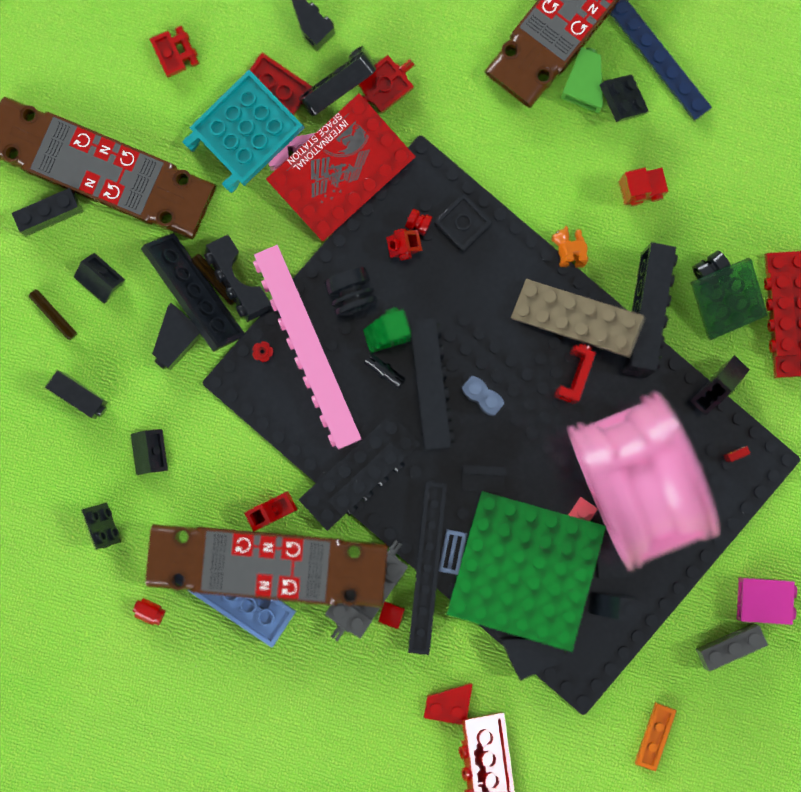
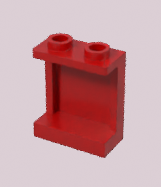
M579 344V346H574L570 350L569 354L579 357L580 362L570 389L560 386L556 389L555 398L572 404L579 401L596 352L591 351V347Z

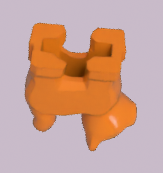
M568 226L552 235V241L559 247L558 252L561 258L559 267H568L569 262L574 260L576 261L575 267L583 268L587 264L588 247L582 236L581 229L575 231V241H569Z

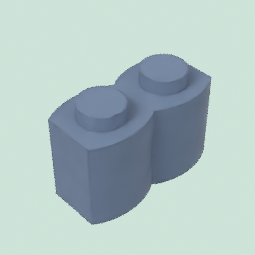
M471 376L461 388L464 396L470 401L476 402L479 408L487 415L494 416L505 404L499 394L488 390L486 384L475 376Z

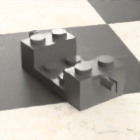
M394 540L387 553L383 603L408 568V565L400 561L396 556V553L402 546L396 540ZM348 589L345 593L346 599L354 601L356 599V592ZM345 604L331 605L325 613L337 625L331 637L339 641L344 631L353 633L361 639L380 608L348 606Z

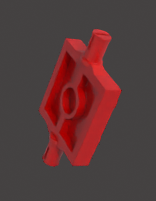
M387 55L376 64V71L358 84L364 94L362 97L367 102L373 104L381 114L414 89V86L406 76V72L415 66L412 60L409 59L402 66H399Z

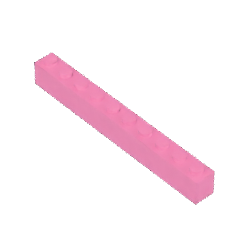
M278 245L254 254L256 261H253L257 273L262 272L264 280L261 281L265 292L270 291L273 299L269 301L274 312L278 310L281 316L278 322L282 331L287 330L289 338H286L290 350L295 349L298 357L294 359L299 370L303 368L306 374L303 380L307 389L312 388L314 396H311L315 408L320 407L323 415L319 417L324 428L328 426L331 432L328 438L332 447L337 446L339 450L362 440Z

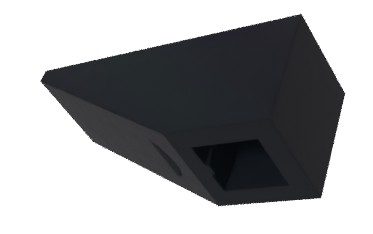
M291 0L303 38L319 51L335 35L334 23L329 17H323L319 13V8L313 2Z

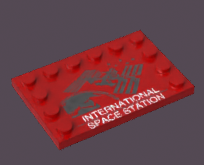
M359 93L269 175L266 180L323 242L415 158V155Z

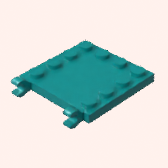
M248 70L189 127L193 132L183 140V143L191 151H194L198 147L199 142L202 141L232 173L222 185L230 193H233L238 188L240 182L245 186L305 127Z

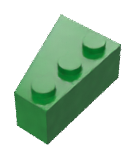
M398 308L387 310L385 315L363 329L370 354L410 342L411 333L404 310L398 311Z

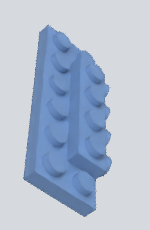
M177 574L175 582L180 586L183 585L184 577L181 574ZM190 592L271 648L275 645L296 613L295 609L280 600Z

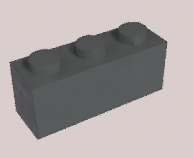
M752 623L696 648V651L704 669L710 672L768 646V643L760 626Z

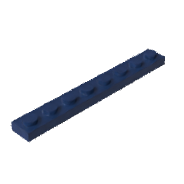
M621 0L617 3L610 13L612 18L691 118L696 121L712 108L628 0Z

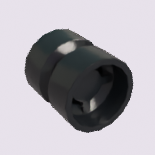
M719 250L709 255L707 261L702 260L692 267L697 280L706 289L716 284L718 278L723 279L733 272L730 262Z

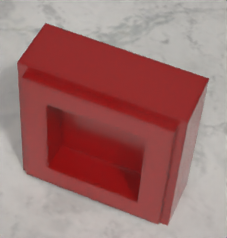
M745 446L723 456L726 462H733L750 455L748 446Z

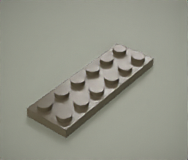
M529 279L525 280L511 316L513 320L629 358L645 320L643 315Z

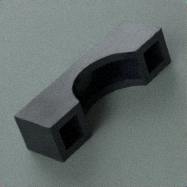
M225 235L206 245L204 257L206 262L214 267L217 280L225 285L228 298L230 300L233 299L236 303V310L239 316L244 317L249 322L268 312L271 303L260 286L251 287L244 285L235 277L232 265L237 260L239 251L230 236Z

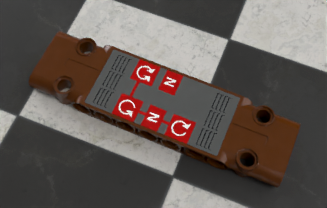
M537 0L513 30L510 40L503 44L502 50L486 68L484 73L522 104L531 108L543 92L551 86L555 77L563 73L580 52L581 47H584L621 0ZM511 49L514 50L516 54L514 56H508L505 54V52ZM545 74L549 79L547 81H540L538 76Z
M3 97L0 102L1 160L13 166H18L21 170L62 188H70L81 196L143 222L156 224L165 230H170L191 240L195 238L214 195L216 184L194 176L186 170H180L170 162L47 111L44 113L33 106L22 104L8 97ZM35 113V118L27 121L28 115ZM18 151V156L10 159L11 153ZM188 177V183L179 185L180 178ZM165 215H172L169 223H162Z
M153 524L149 537L145 583L147 587L190 590L193 593L325 605L345 604L348 606L382 608L388 545L350 542L342 539ZM181 531H186L188 534V540L185 543L179 539ZM351 546L359 547L360 555L357 558L350 556L349 549ZM177 574H181L184 577V583L181 586L175 582ZM348 589L356 592V599L354 601L346 599L345 593Z

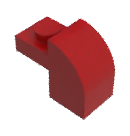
M286 491L244 512L254 532L298 509L289 491Z

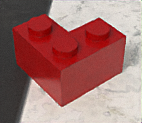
M646 167L628 171L619 180L624 205L631 204V207L641 205L643 201L651 199V202L664 199L663 196L669 192L663 167L649 171L646 170Z

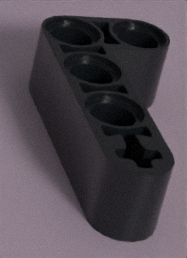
M364 46L355 49L349 55V60L299 97V101L311 116L324 110L376 71V63Z

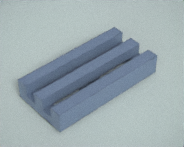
M446 529L438 571L458 575L467 533ZM451 534L454 536L447 568H443L448 540ZM461 536L456 569L452 570L457 538Z

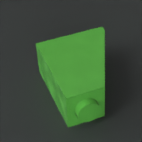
M581 47L561 99L599 114L603 106V93L600 88L602 69L601 55L596 50L589 47Z

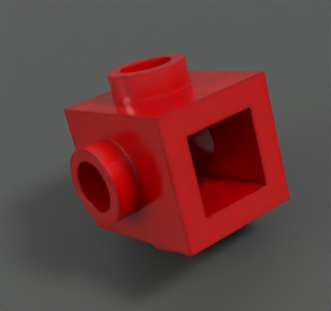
M398 229L394 231L393 235L386 237L390 258H399L400 261L412 258V254L422 251L418 230Z

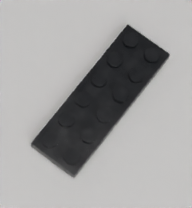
M174 233L149 242L141 248L213 352L239 340L245 335L208 280L192 263L191 256Z

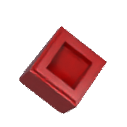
M384 601L378 622L398 629L405 608Z

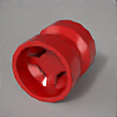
M413 208L405 228L412 230L415 227V230H418L419 234L424 236L433 217L427 214L420 216V211Z

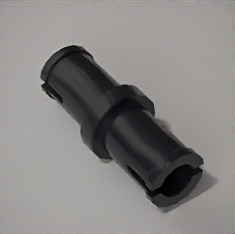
M373 353L364 362L365 365L377 372L381 379L385 378L396 386L397 389L406 379L392 369L391 364L384 363Z

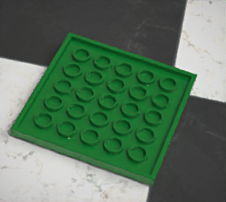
M482 491L447 615L572 652L606 526Z

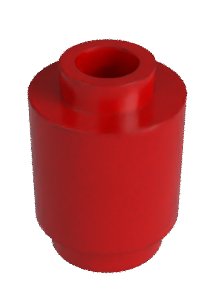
M143 598L141 601L137 600L132 612L135 613V618L152 626L154 624L159 626L166 610L162 609L161 605Z

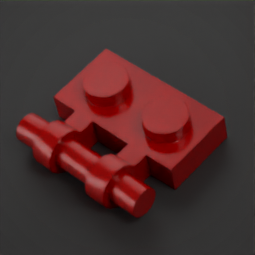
M182 26L175 28L177 35L171 37L169 31H165L150 38L167 78L187 70L183 63L187 60L190 61L192 67L199 65L198 54L192 48L189 42L190 37ZM182 44L185 52L179 54L176 45Z

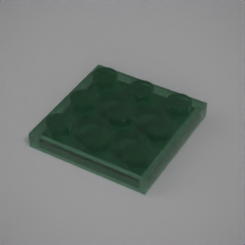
M750 258L690 282L707 338L710 340L768 316L753 262Z

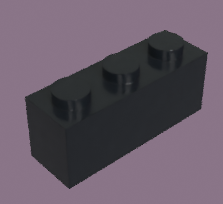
M68 188L12 213L19 232L27 237L80 214L83 210L76 193Z

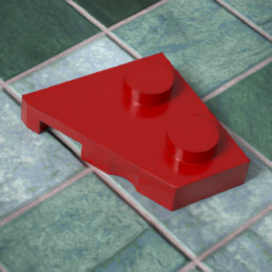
M467 683L457 688L428 695L424 718L462 725V720L467 719L473 684Z

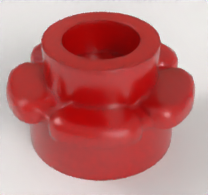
M268 342L256 343L252 348V355L255 360L266 362L273 355V349Z

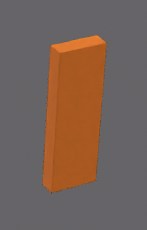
M655 702L635 760L636 765L656 772L677 710Z

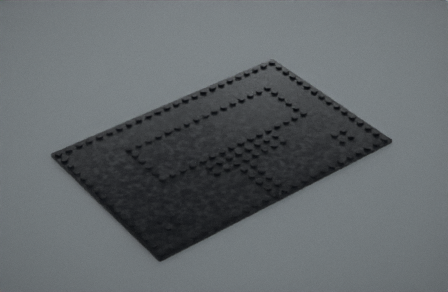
M419 135L408 147L415 155V158L340 225L293 278V282L361 439L364 440L389 415L393 414L421 444L402 461L405 465L397 473L392 471L387 475L389 480L382 487L376 485L371 490L374 494L364 502L361 499L356 504L358 509L352 515L389 547H391L394 540L401 543L402 546L397 554L417 571L426 482L447 484L440 557L446 529L467 533L464 547L465 552L481 492L462 491L463 465L506 467L504 492L487 493L569 515L580 497L596 507L575 455L568 427L573 426L577 430V423L581 422L585 427L641 404V397H649V394L652 392H656L661 396L677 422L696 462L713 507L718 527L717 536L710 537L708 535V539L705 541L698 539L642 562V576L598 579L596 561L572 652L568 651L565 654L567 660L536 674L580 714L585 715L800 462V457L729 396L705 416L691 402V399L709 379L665 342L659 352V356L662 358L660 368L647 378L621 373L624 359L622 355L513 320L511 316L526 279L624 310L627 309L580 269L575 267L573 263L569 262L568 267H559L561 258L559 252L424 136ZM463 193L493 221L464 252L434 224V221ZM413 208L420 211V216L427 214L433 217L424 236L419 234L422 251L412 254V258L400 261L399 258H390L386 237L393 235L394 231L398 229L409 230L405 228V225ZM366 267L370 282L362 287L363 289L373 288L374 292L366 297L376 296L378 302L362 312L353 315L336 316L334 311L341 306L333 307L332 302L339 298V295L329 296L324 281L342 272ZM270 306L269 311L261 315L245 332V335L238 340L203 380V385L310 479L317 483L362 440L339 450L337 446L332 447L328 438L331 432L328 426L324 428L319 417L323 415L320 407L315 408L311 396H314L312 388L307 389L303 380L306 374L303 368L299 370L294 359L298 357L295 349L290 350L286 338H289L287 330L282 331L278 322L281 316L278 310L274 312L272 306ZM398 308V311L404 310L409 330L410 321L436 318V324H441L442 336L438 339L439 345L443 344L444 359H441V366H446L447 378L443 380L444 387H448L449 401H446V408H451L452 421L448 422L449 430L454 432L455 441L451 443L450 448L424 451L411 339L410 342L373 353L384 363L391 364L392 369L406 378L398 389L385 378L381 379L377 372L364 364L367 357L369 358L370 351L363 329L385 315L387 310ZM265 341L270 344V347L273 349V355L270 356L268 361L261 362L254 359L252 348L256 343ZM584 344L591 347V351L596 352L579 401L572 404L555 398L556 389L560 386L570 389L580 362L579 357L569 354L570 350L574 346ZM471 376L481 379L486 384L488 390H492L502 397L505 404L494 416L484 413L476 402L470 401L462 393L461 388ZM748 446L750 455L733 462H726L724 454ZM597 510L590 522L604 525L601 515ZM605 528L604 535H609L607 529ZM451 534L448 540L443 568H447L454 536ZM461 536L457 538L452 570L456 569ZM438 571L436 588L451 600L458 575ZM591 592L634 596L641 599L640 622L617 620L590 614ZM479 625L502 646V638L520 637Z

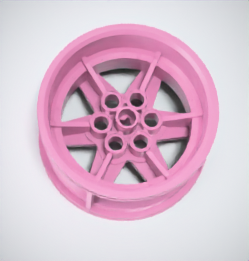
M652 392L649 394V397L643 396L641 397V404L585 427L581 422L577 423V430L573 426L568 427L569 437L588 488L608 534L628 571L634 570V563L639 568L642 566V562L698 539L705 541L708 539V535L710 537L718 535L713 507L696 462L677 422L658 393Z

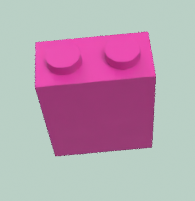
M738 577L736 620L793 625V620L796 619L794 598L796 599L797 586H795V582Z

